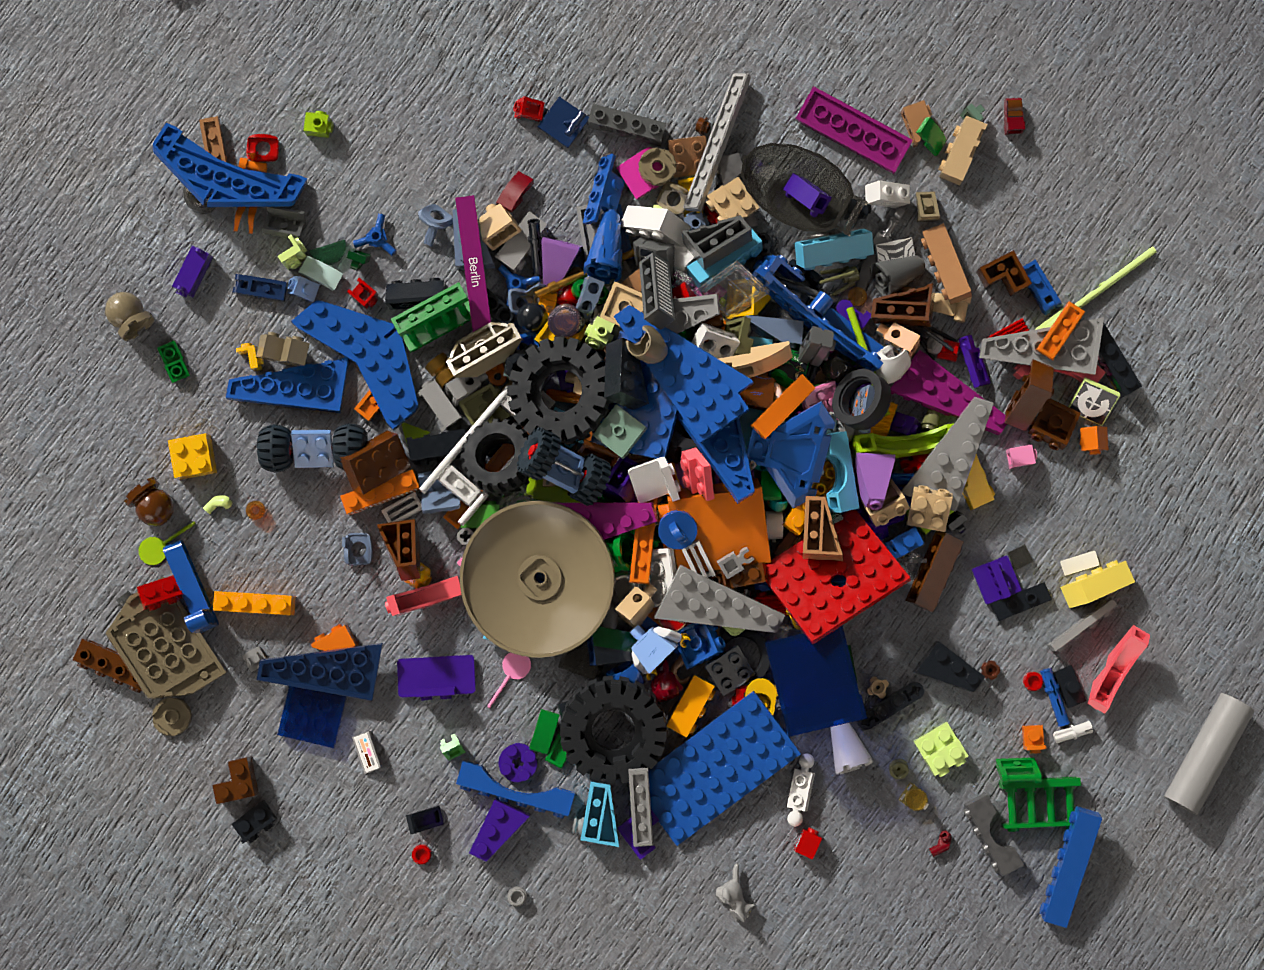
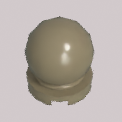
M118 292L107 300L105 315L111 325L119 328L118 335L124 341L139 336L138 331L144 327L147 330L154 322L151 313L148 311L143 312L144 308L140 299L132 293Z

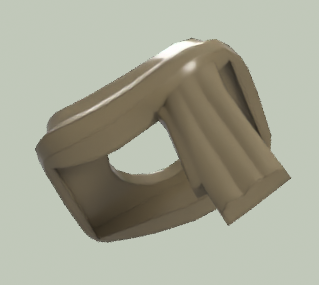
M669 181L663 185L656 202L663 209H668L675 215H681L685 212L683 206L689 191ZM672 192H678L681 197L680 203L676 206L668 204V196Z

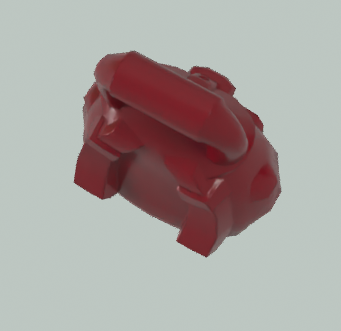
M665 658L656 667L657 676L655 675L651 684L652 692L655 694L657 702H664L675 698L683 688L676 675L669 671L668 661Z

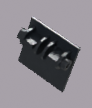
M738 645L732 647L731 650L725 654L723 653L720 657L718 656L717 659L707 663L705 666L723 696L756 676Z

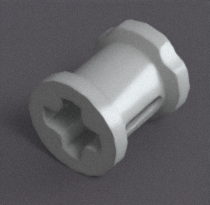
M462 528L457 533V540L467 546L470 538L465 542L462 539V535H465L466 532L471 536L474 534L469 528Z

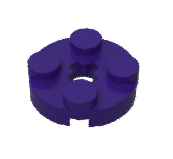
M515 743L509 745L501 752L498 763L500 772L506 779L512 782H522L528 780L535 773L538 760L535 752L530 750L528 745ZM520 757L521 762H524L523 766L516 768L513 759L516 760Z

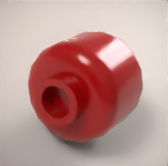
M574 283L559 289L557 303L560 305V308L562 306L576 308L578 299L571 292Z

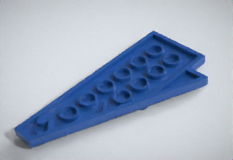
M630 305L614 315V318L631 342L638 343L641 341L646 332L642 330L644 325L654 327L661 334L668 347V354L661 362L655 364L646 363V365L701 444L750 410L739 393L754 384L752 379L666 327L661 330L644 320V313Z
M678 411L677 419L737 504L753 495L755 489L739 418L701 444Z

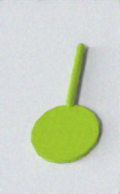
M191 522L165 541L157 537L144 539L139 546L140 559L148 565L160 564L166 558L163 547L194 526L195 522Z

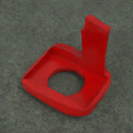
M268 134L249 136L246 149L247 158L255 162L276 161L279 156L278 138ZM263 141L269 143L270 152L266 155H259V152L256 151L257 144Z

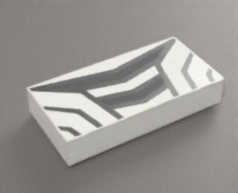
M912 237L874 245L877 262L915 256Z

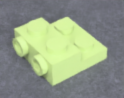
M948 722L941 724L913 741L934 776L939 775V777L946 775L950 772L948 768L953 765L956 767L963 765L966 762L965 758L968 757Z

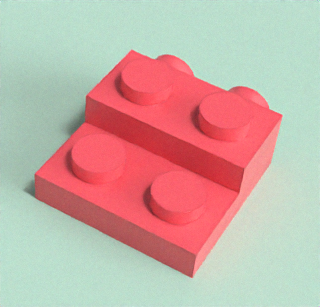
M697 448L682 451L680 464L684 471L682 477L684 487L688 488L692 494L699 493L703 495L707 501L713 500L714 491L711 465Z

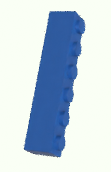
M1076 806L1075 811L1071 812L1069 817L1070 827L1069 830L1066 829L1064 832L1063 841L1065 842L1057 855L1059 861L1057 866L1053 867L1051 885L1048 884L1046 888L1047 898L1040 907V914L1044 922L1067 928L1102 821L1099 812Z

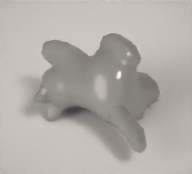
M736 863L732 870V880L727 881L723 886L716 889V898L721 903L729 905L730 914L736 921L741 920L745 922L755 904H748L744 901L739 884V865Z

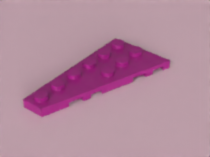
M554 502L580 513L595 526L604 540L659 521L653 503L593 502V505L586 506L580 502Z

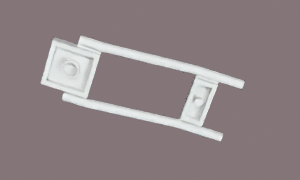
M507 386L419 488L425 494L434 482L438 480L469 506L467 511L458 520V523L462 526L468 522L489 495L483 491L481 492L450 463L462 451L463 443H467L466 437L468 434L472 435L475 432V427H482L483 422L487 421L500 405L510 415L515 416V413L509 407L508 402L512 399L507 395ZM542 391V399L550 409L555 401ZM514 455L510 458V460L505 464V466L501 470L505 469L510 465L514 458Z

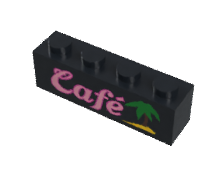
M1103 322L1098 363L1106 372L1105 374L1115 391L1120 393L1119 398L1121 399L1139 389L1142 385Z

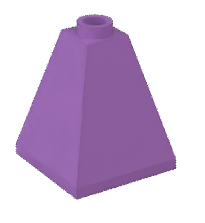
M542 237L543 284L547 286L550 282H558L566 278L581 253L583 246L550 237Z
M856 453L852 465L856 490L864 505L872 510H878L883 506L895 462V455Z

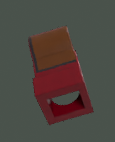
M1005 98L1004 100L1005 135L1022 134L1025 130L1022 98Z

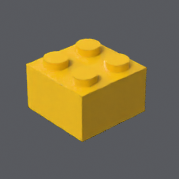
M204 433L168 440L174 478L182 480L217 473L211 435Z

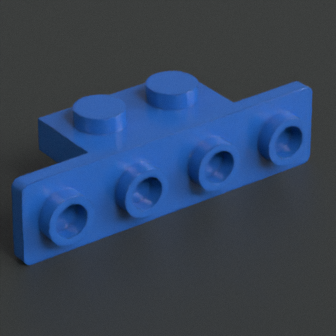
M614 154L603 156L599 161L587 209L584 212L583 223L585 225L597 222L601 209L605 212L610 209L617 212L625 181L612 172L616 158Z

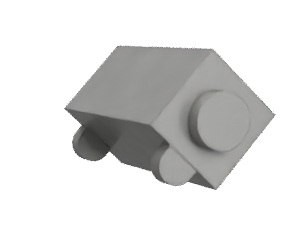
M429 380L421 386L422 389L416 394V397L420 398L423 396L443 424V427L439 429L441 432L449 430L463 420L435 380L433 382Z

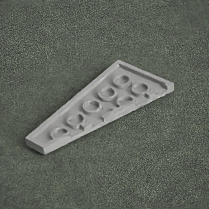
M682 565L679 566L654 616L656 619L777 633L785 617L783 613Z

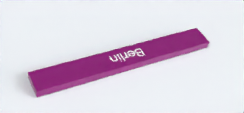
M471 195L456 197L455 201L472 329L475 332L489 324L491 317L475 196Z

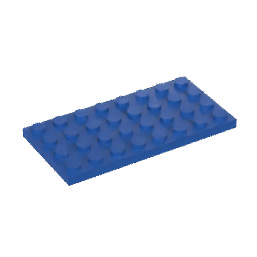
M752 691L657 762L652 769H648L651 809L660 820L658 822L676 846H678L801 755V752L757 693Z

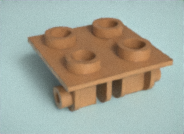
M706 135L668 140V150L676 161V172L673 178L696 174L707 145Z

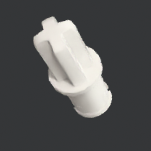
M1090 721L1075 726L1069 725V728L1054 732L1053 737L1056 743L1070 739L1077 740V737L1093 733V728Z

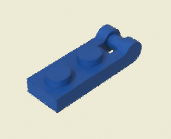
M1036 259L1023 266L1032 283L1028 288L1037 301L1041 312L1047 315L1053 308L1061 307L1062 303ZM1049 296L1051 301L1046 303L1044 298Z

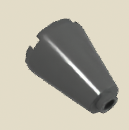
M917 255L875 262L870 267L871 279L875 278L877 283L874 285L875 289L881 296L899 292L924 272L925 262Z

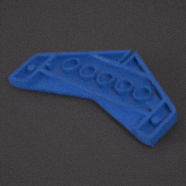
M168 123L164 125L153 142L154 154L202 205L205 204L210 194H212L207 202V207L292 206L296 203L307 184V178L300 175L288 173L287 176L247 170L219 160L185 137L183 131Z
M760 265L751 275L752 279L793 320L804 321L803 328L807 327L806 332L809 333L813 326L822 328V330L833 331V339L836 340L834 349L873 372L880 369L883 365V362L880 360L881 357L874 351L870 353L847 337L841 330L831 326L827 319L818 317L812 307L806 306L797 295L793 294L773 276V271L770 268Z
M320 300L313 302L291 321L302 333L308 334L358 365L387 425L393 431L417 411L418 402L403 339L397 330L386 339L396 329L393 323Z

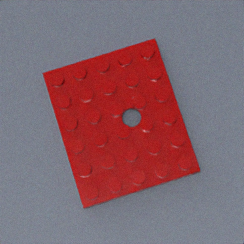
M856 509L849 510L832 521L843 554L842 561L803 559V539L773 558L770 563H766L767 585L812 644L818 642L911 581L907 572ZM836 575H843L846 578V584L842 587L833 586L831 583L832 578Z

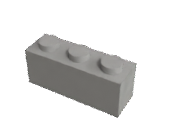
M530 211L519 224L522 231L509 239L495 256L499 263L503 264L513 273H516L517 270L521 271L526 264L525 259L528 255L531 256L527 221L539 218ZM539 219L541 235L546 237L549 233L547 231L548 224Z

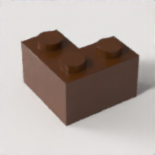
M1014 250L980 267L976 271L984 288L1002 280L1010 297L1032 284Z
M252 756L228 761L231 781L212 785L216 804L258 795L259 791Z

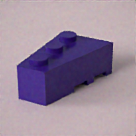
M495 798L469 854L487 862L531 814Z

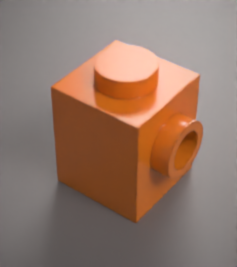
M1092 426L1080 428L1081 451H1089V455L1101 454L1102 450H1109L1107 427Z

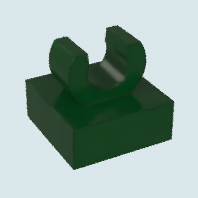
M353 248L348 251L346 258L352 260L350 268L358 271L362 264L369 262L371 255Z

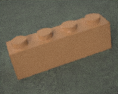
M944 223L923 231L921 242L924 250H929L930 255L927 257L931 267L935 265L937 270L934 273L937 283H942L944 289L941 292L944 300H949L950 305L972 297L971 289Z

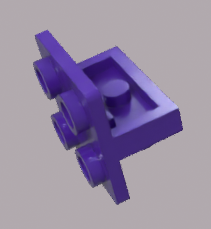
M1007 555L972 569L985 604L1008 598L1021 591Z

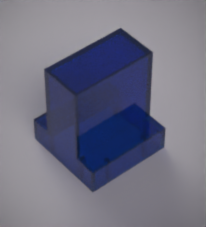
M843 625L814 644L809 641L804 633L764 642L784 730L788 737L867 718L862 696L859 694Z

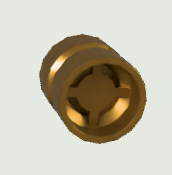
M444 352L433 358L425 367L431 376H436L435 380L442 389L445 388L448 382L455 379L446 363L448 357Z

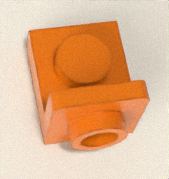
M1043 725L1022 726L1023 749L1029 750L1030 754L1041 753V750L1046 749Z

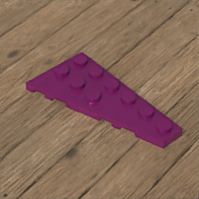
M921 350L913 357L911 366L904 375L890 387L891 394L895 393L903 396L905 400L921 403L923 407L957 418L960 417L974 397L984 399ZM994 406L992 407L985 431L1000 435L1007 426L1004 423L1005 414Z

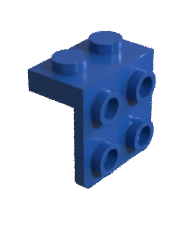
M781 255L763 256L761 260L755 263L753 266L754 270L751 273L753 274L761 265L762 267L770 268L773 274L777 270L786 279L793 282H803L805 280L802 276V271L788 265V260Z

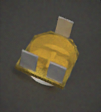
M911 782L898 799L913 811L926 810L929 805L926 793Z

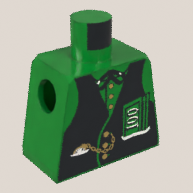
M791 350L793 358L773 369L770 377L774 378L776 383L786 389L801 374L805 376L808 364L799 362L798 351Z

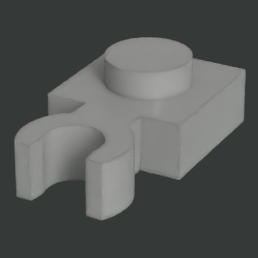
M747 547L742 548L737 556L733 551L717 561L727 579L744 570L743 563L748 564L754 560L753 556L744 557V554L749 552Z

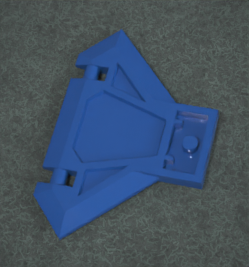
M822 401L780 424L766 439H763L752 428L746 450L748 462L765 466L793 509L804 503L806 496H816L817 489L812 488L813 482H820L832 436L826 433L827 429H834L835 421ZM815 426L820 427L819 432L814 431ZM801 480L805 481L804 485H800Z

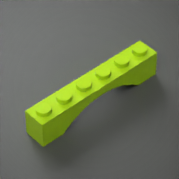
M946 424L927 432L908 436H882L874 433L854 435L850 444L853 461L856 453L895 455V458L930 454L953 424Z

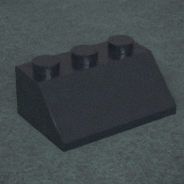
M430 278L429 281L422 282L421 279L410 280V283H403L400 280L392 281L391 284H386L385 304L390 310L410 309L445 290L446 284L441 278Z

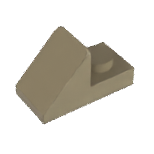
M935 191L916 192L917 222H935L939 220L940 214Z

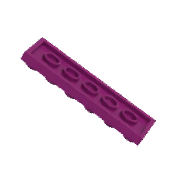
M814 86L795 118V121L892 174L896 172L913 141Z

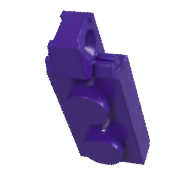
M972 335L959 338L964 362L967 365L974 388L989 385L991 382L984 361L979 358L980 349L975 347Z

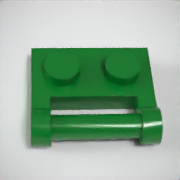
M1035 757L996 759V768L1000 776L1001 785H1008V783L1034 782L1035 784L1042 782L1041 772Z

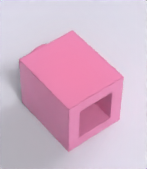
M1032 445L1006 450L1009 469L1036 463L1037 452L1036 449H1033Z

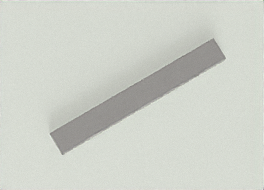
M733 73L684 203L683 208L686 211L701 212L750 83L751 76L749 74Z

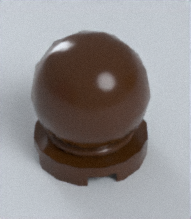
M155 477L147 479L149 483L144 486L139 484L127 494V499L124 502L130 508L135 506V513L140 521L155 527L161 526L170 520L174 513V503L168 493L157 489L160 483Z

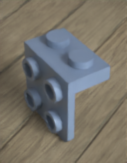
M434 471L418 473L420 487ZM438 480L434 482L425 494L422 493V513L424 514L447 510L453 511L461 507L460 499Z

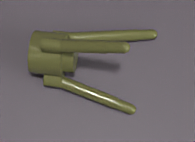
M856 266L820 271L821 275L840 272L841 274L821 280L819 283L824 284L838 279H842L843 283H847L831 294L836 297L849 287L855 286V281L860 280Z

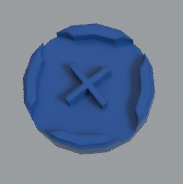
M673 510L666 513L660 519L658 534L662 543L667 547L684 549L695 540L697 524L688 512Z

